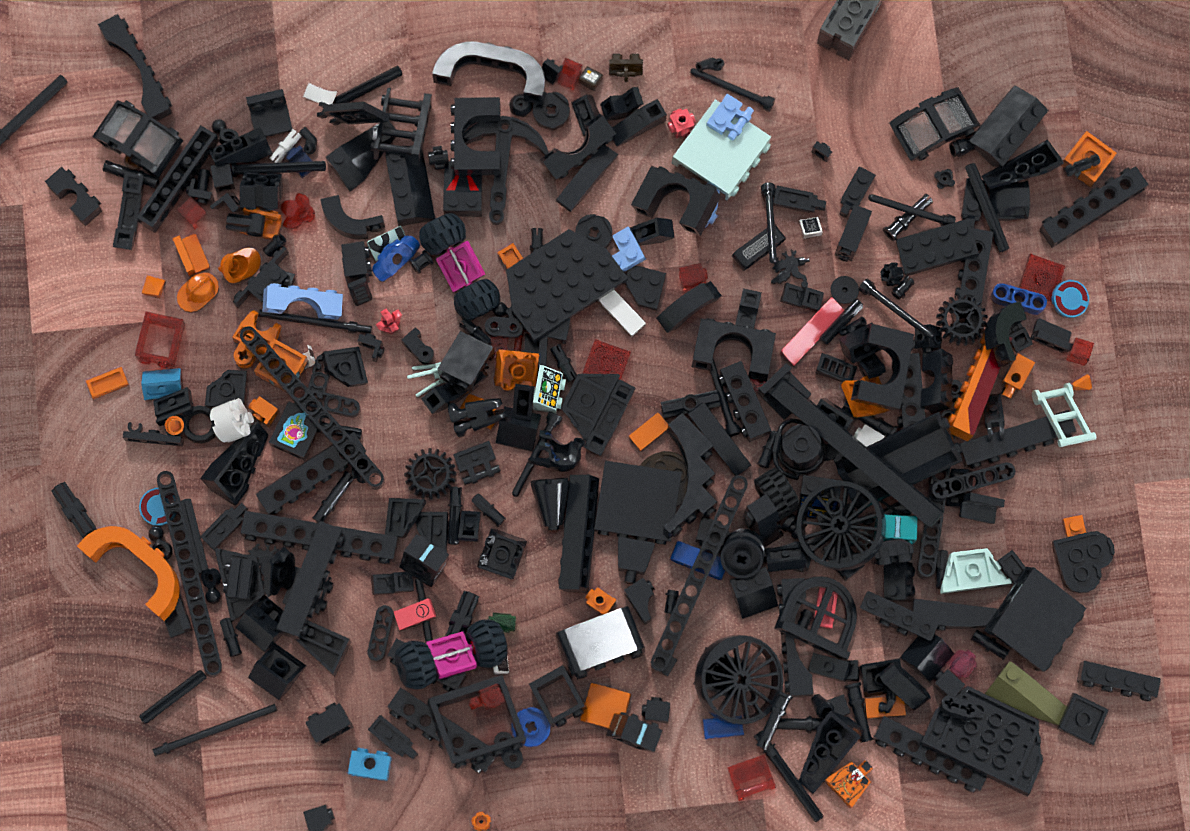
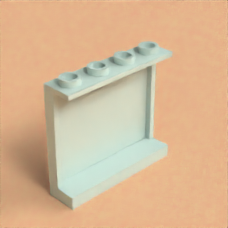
M715 99L674 154L671 163L676 167L682 165L707 183L715 186L726 195L725 200H728L730 196L734 197L740 189L738 187L740 182L747 180L751 167L755 168L758 165L762 152L766 154L769 150L771 136L750 122L745 123L741 134L736 136L734 140L728 138L730 133L728 130H725L723 135L711 129L706 124L720 104ZM734 117L731 123L736 124L739 118Z

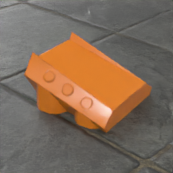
M500 349L496 352L495 375L493 378L495 386H501L504 390H512L515 388V384L535 386L536 388L539 354Z

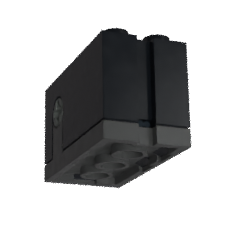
M836 0L820 28L817 44L828 50L831 47L837 50V55L850 61L884 0Z

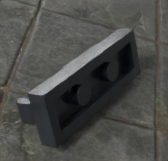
M132 422L128 423L127 428L129 431H123V439L125 441L183 447L181 433L171 435L166 431L167 435H163L158 430H148V432L141 433L143 431L142 423H139L137 430H132Z

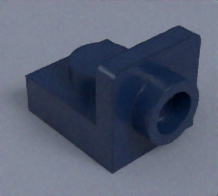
M301 146L292 148L286 157L287 162L312 161ZM297 172V173H298V174L301 176V178L303 179V178H304L307 174H309L310 172Z

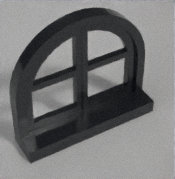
M810 577L800 581L790 590L774 629L839 660H848L851 652L847 651L857 622L855 602L850 592L840 582L829 577ZM812 587H826L819 607L799 598L800 595ZM833 592L839 596L844 605L845 619L826 611ZM796 602L817 611L810 631L789 621ZM824 615L844 624L838 643L817 634Z

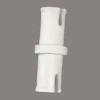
M292 129L284 141H280L279 147L269 159L272 162L276 159L275 163H280L302 136L299 133L296 134V131Z

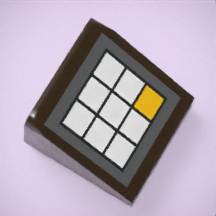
M587 66L579 76L578 83L595 91L603 74Z

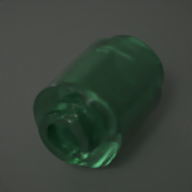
M493 612V616H489L488 619L496 621L504 633L515 632L516 616H511L509 613Z

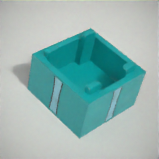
M885 515L886 535L884 541L904 539L913 545L917 540L918 518L914 516ZM877 518L875 519L874 527L878 528Z

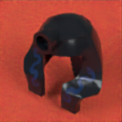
M540 430L539 437L549 439L550 443L539 441V449L549 452V457L528 458V463L559 472L573 470L581 460V449L585 445V440L575 438L574 441L571 440L568 444L564 445L553 437L551 431Z

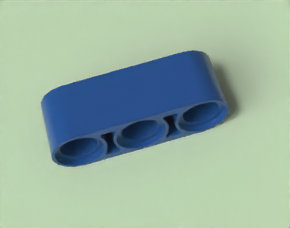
M997 284L991 292V300L995 304L1005 307L1016 303L1014 296H1021L1023 298L1021 304L1024 312L1034 315L1042 313L1047 305V299L1044 295L1007 284ZM996 291H1003L1005 297H998L996 295ZM1033 301H1039L1042 305L1041 308H1036L1033 305Z
M677 541L670 560L692 569L700 549ZM702 552L703 560L710 561L713 555L711 553ZM716 556L708 576L722 580L725 570L721 564V557ZM695 569V571L705 574L703 569Z

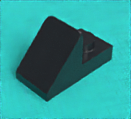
M875 353L856 362L862 376H867L868 379L881 376L882 373L886 372L884 364Z
M461 511L459 541L479 542L481 512Z

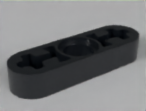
M387 605L380 606L376 611L367 650L369 658L375 662L381 661L385 657L394 619V612ZM384 610H388L390 617L385 619V624L389 623L388 627L383 624L377 625L378 621L382 623L383 617L380 615V612H384ZM379 628L386 630V636L383 639H378L375 636V632ZM373 640L379 643L385 642L384 646H382L381 644L379 645V651L382 652V654L377 655V658H375L374 654L371 653L372 650L376 649L377 645L376 643H373Z

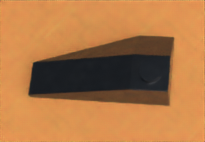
M390 121L386 122L385 128L395 129ZM379 123L344 143L326 156L327 164L349 192L367 179L368 174L377 165L378 160L385 152L380 150L377 160L374 159V151H371L372 140H376ZM383 135L382 143L392 144L396 137Z
M1046 140L1009 160L1004 166L997 167L981 177L988 188L993 189L1045 175L1063 165L1064 161L1049 140Z

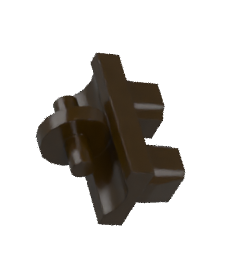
M632 53L630 59H622L621 54H612V58L609 59V75L624 77V82H628V77L643 75V59L640 58L639 53Z

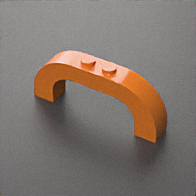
M118 526L99 528L81 540L77 547L95 563L108 550L121 547L129 550L152 569L157 575L158 587L145 605L163 621L169 617L178 602L180 585L175 570L163 558L165 554L158 548L153 550L150 547L152 543L144 536L140 539L130 530Z

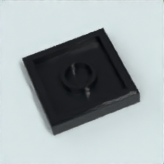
M1072 693L1057 729L1090 745H1094L1109 709L1076 693Z

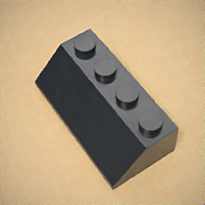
M1014 85L968 142L992 167L1004 166L1049 110L1035 96Z
M423 149L419 166L411 165V157H408L407 154L385 151L398 227L434 220L435 214Z

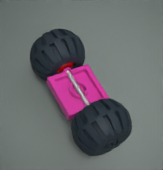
M448 213L421 227L419 239L422 247L431 255H438L447 251V253L436 258V261L452 292L458 291L454 295L456 312L461 318L470 321L487 314L497 307L500 303V293L496 285L488 279L474 282L486 274L469 241L460 244L466 238V229L463 221L457 215Z
M485 619L473 623L467 630L466 638L462 631L426 643L416 640L408 641L396 650L395 663L400 680L405 687L423 689L435 680L436 672L439 679L475 669L477 665L484 668L496 667L506 659L508 648L501 626L494 620Z

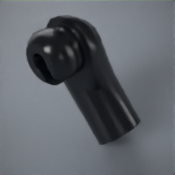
M708 58L697 62L696 69L697 71L705 69L719 71L723 68L725 62L721 58Z
M304 127L299 132L306 140L303 150L306 154H313L317 148V138L307 127Z
M887 686L886 702H880L878 705V711L880 713L885 712V714L891 711L896 702V694Z

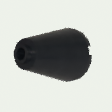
M568 478L531 481V488L543 526L548 527V530H557L560 525H563L569 486Z

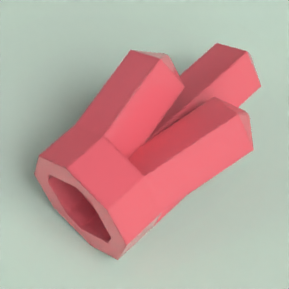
M384 309L380 312L381 321L376 326L384 333L393 334L399 329L402 314L399 309L392 312V314L387 309Z

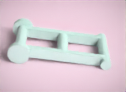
M1065 383L1064 388L1042 393L1039 390L1032 391L1033 402L1035 405L1041 404L1059 439L1057 441L1059 447L1096 440L1095 432H1090L1072 398L1074 392L1070 383ZM1064 396L1071 412L1054 415L1046 399ZM1076 418L1084 434L1066 438L1058 422Z

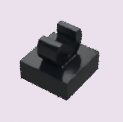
M547 58L543 62L541 68L545 80L554 85L561 74L563 66L559 67L556 65L554 59L549 60Z

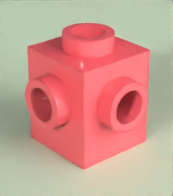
M687 108L684 110L677 109L671 113L672 115H670L669 122L667 123L670 132H674L676 139L688 136L696 123L694 115L692 113L689 114Z

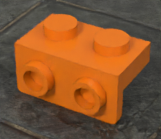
M258 207L254 210L243 208L244 215L260 214L266 217L263 236L260 238L273 240V236L279 234L282 218L277 211H261Z

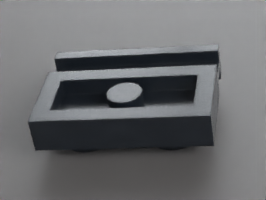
M188 387L153 400L155 416L157 418L156 423L159 426L164 425L165 421L171 416L182 418L194 413L192 410L191 390Z

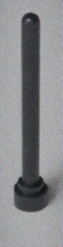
M696 68L690 70L691 75L757 102L768 112L773 107L775 98L772 96L762 97L708 73L697 71Z
M764 183L761 185V195L765 198L769 261L771 264H775L777 262L773 198L776 192V185Z
M874 194L868 196L871 202L940 223L941 226L955 223L956 217L950 214L941 216Z
M867 278L859 286L861 293L869 296L872 295L930 339L934 336L931 330L876 290V286H874L871 280Z
M713 358L710 374L726 420L725 430L730 437L741 433L740 426L733 420Z
M549 411L544 431L552 432L553 428L560 425L563 418ZM540 437L530 457L538 458L542 451L539 449V441L547 442L548 439ZM527 462L512 491L514 497L519 496L534 467L533 464Z

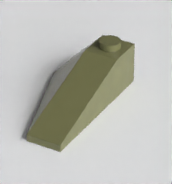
M1011 661L1004 666L985 692L986 695L1029 716L1055 725H1059L1067 707Z

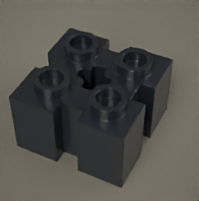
M244 172L239 186L240 207H244L247 210H254L256 206H262L267 211L278 209L282 198V174L267 173V175H260V173Z

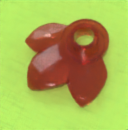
M297 193L295 201L286 200L280 205L281 211L287 216L282 224L286 228H298L302 223L313 221L315 217V210L310 206L309 199L304 194Z

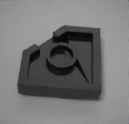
M640 266L630 268L627 271L628 281L625 282V285L630 290L637 305L657 311L666 273Z
M359 347L324 351L322 353L326 372L345 386L354 387L368 383Z
M241 370L225 371L221 377L207 386L205 406L214 408L238 398L245 405L248 372Z

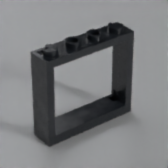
M503 675L428 699L427 705L450 769H462L471 762H475V764L481 763L486 760V757L492 755L493 757H499L504 754V751L510 749L517 751V749L523 747L522 745H525L526 737ZM500 688L517 737L455 757L438 708Z

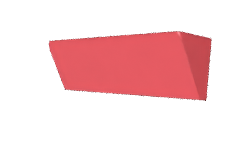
M833 297L825 303L781 350L780 354L793 366L802 359L819 341L820 336L844 312Z

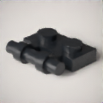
M490 441L453 454L460 473L465 471L469 473V476L462 478L465 485L478 483L480 479L485 477L491 478L494 474L501 472L499 465L491 467L489 463L496 460ZM484 464L485 470L477 473L474 472L473 468Z

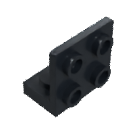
M283 89L246 97L254 130L261 127L265 137L290 132L293 129Z
M787 363L758 390V394L783 420L788 418L792 412L770 394L782 378L791 383L807 398L811 396L808 389L791 373L792 368Z

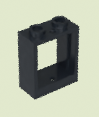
M854 204L835 252L838 259L848 262V260L853 261L872 214L871 210Z
M564 665L529 683L552 727L557 726L559 728L565 725L567 719L571 717L577 718L585 713L584 710L587 709ZM565 678L578 704L553 718L539 691Z

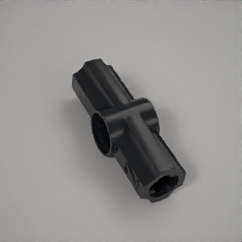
M717 390L696 395L688 394L682 398L660 402L664 419L676 417L682 413L684 415L688 414L692 409L686 407L685 403L687 401H693L696 406L704 402L709 409L720 407Z
M66 482L58 484L51 490L62 506V511L68 520L74 524L82 538L97 530L93 521L87 515V510L81 501L75 497Z
M465 590L463 591L457 609L452 613L445 636L462 631L464 634L467 632L472 622V614L479 601V596Z

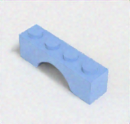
M273 283L264 289L262 312L282 314L288 304L302 301L314 308L318 318L338 320L342 316L343 294H338L335 290L321 292L317 288L303 290L299 286H288L286 288L281 287L280 284Z

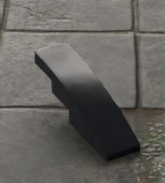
M603 143L599 150L590 157L556 199V202L571 212L592 190L594 184L604 175L606 169L615 161L618 154Z
M704 402L688 412L689 416L704 436L714 445V449L735 476L740 475L752 466Z

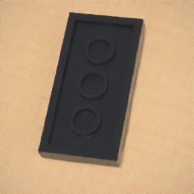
M970 219L896 239L904 273L907 276L979 256Z

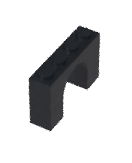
M500 97L454 98V104H451V116H454V122H451V134H454V140H451V151H454V158H451V169H454L455 176L501 175L500 151H475L469 148L463 141L465 131L472 124L477 122H501Z
M651 166L631 203L632 207L637 213L653 218L666 195L673 191L688 192L690 196L689 204L679 223L684 230L701 236L721 198L717 188L711 184H701L695 178L687 179L678 172L673 174L664 167L659 166L657 168Z
M711 318L701 319L692 367L710 371L716 347L724 341L736 340L746 345L751 353L749 379L767 382L776 333L767 329H753L751 326H737L731 322H716Z
M876 324L865 325L861 344L887 352L893 361V374L884 385L863 380L855 381L851 396L852 401L889 410L901 409L904 404V388L908 383L907 371L911 366L910 355L915 345V340H913L914 334Z

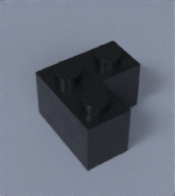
M364 241L341 244L342 262L347 286L349 283L363 277L366 278L367 283H370L369 277L373 276L370 260H367V258H370L369 247H365Z

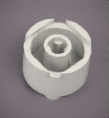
M241 399L231 400L214 407L210 413V420H214L215 426L212 428L220 441L230 443L250 434L251 423L254 422V417L251 412L247 411Z

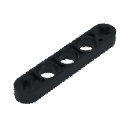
M1006 462L938 481L929 486L928 492L931 498L938 500L1006 481L1015 476V467L1013 464ZM1005 469L1009 470L1007 474L999 475L998 471ZM987 471L992 473V481L986 480L985 473ZM970 476L975 477V486L969 484L968 478ZM954 480L959 483L958 491H954L951 487V483ZM946 487V491L935 492L937 488Z

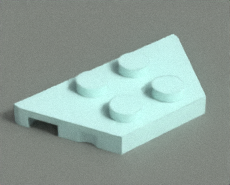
M988 548L952 552L948 557L940 593L1008 586L1012 584L1010 578L1007 579L1000 570L1002 567L993 559V555Z

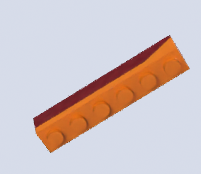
M985 333L979 341L981 343L980 349H977L973 356L975 360L974 365H971L967 371L968 380L967 382L964 381L960 391L962 395L960 398H957L953 408L956 410L948 419L951 426L949 428L951 434L965 441H969L975 434L1001 368L998 366L993 349H986Z

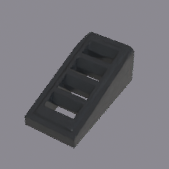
M363 277L348 284L355 306L373 299L366 278Z
M822 353L815 373L840 382L853 381L857 366ZM825 361L829 362L827 370L823 369ZM832 364H836L834 373L830 372ZM840 366L843 367L841 376L837 374ZM847 368L851 369L848 378H845Z

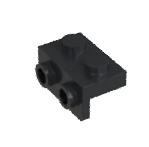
M894 561L891 564L884 565L885 599L889 601L914 600L915 587L913 585L915 569L913 563Z

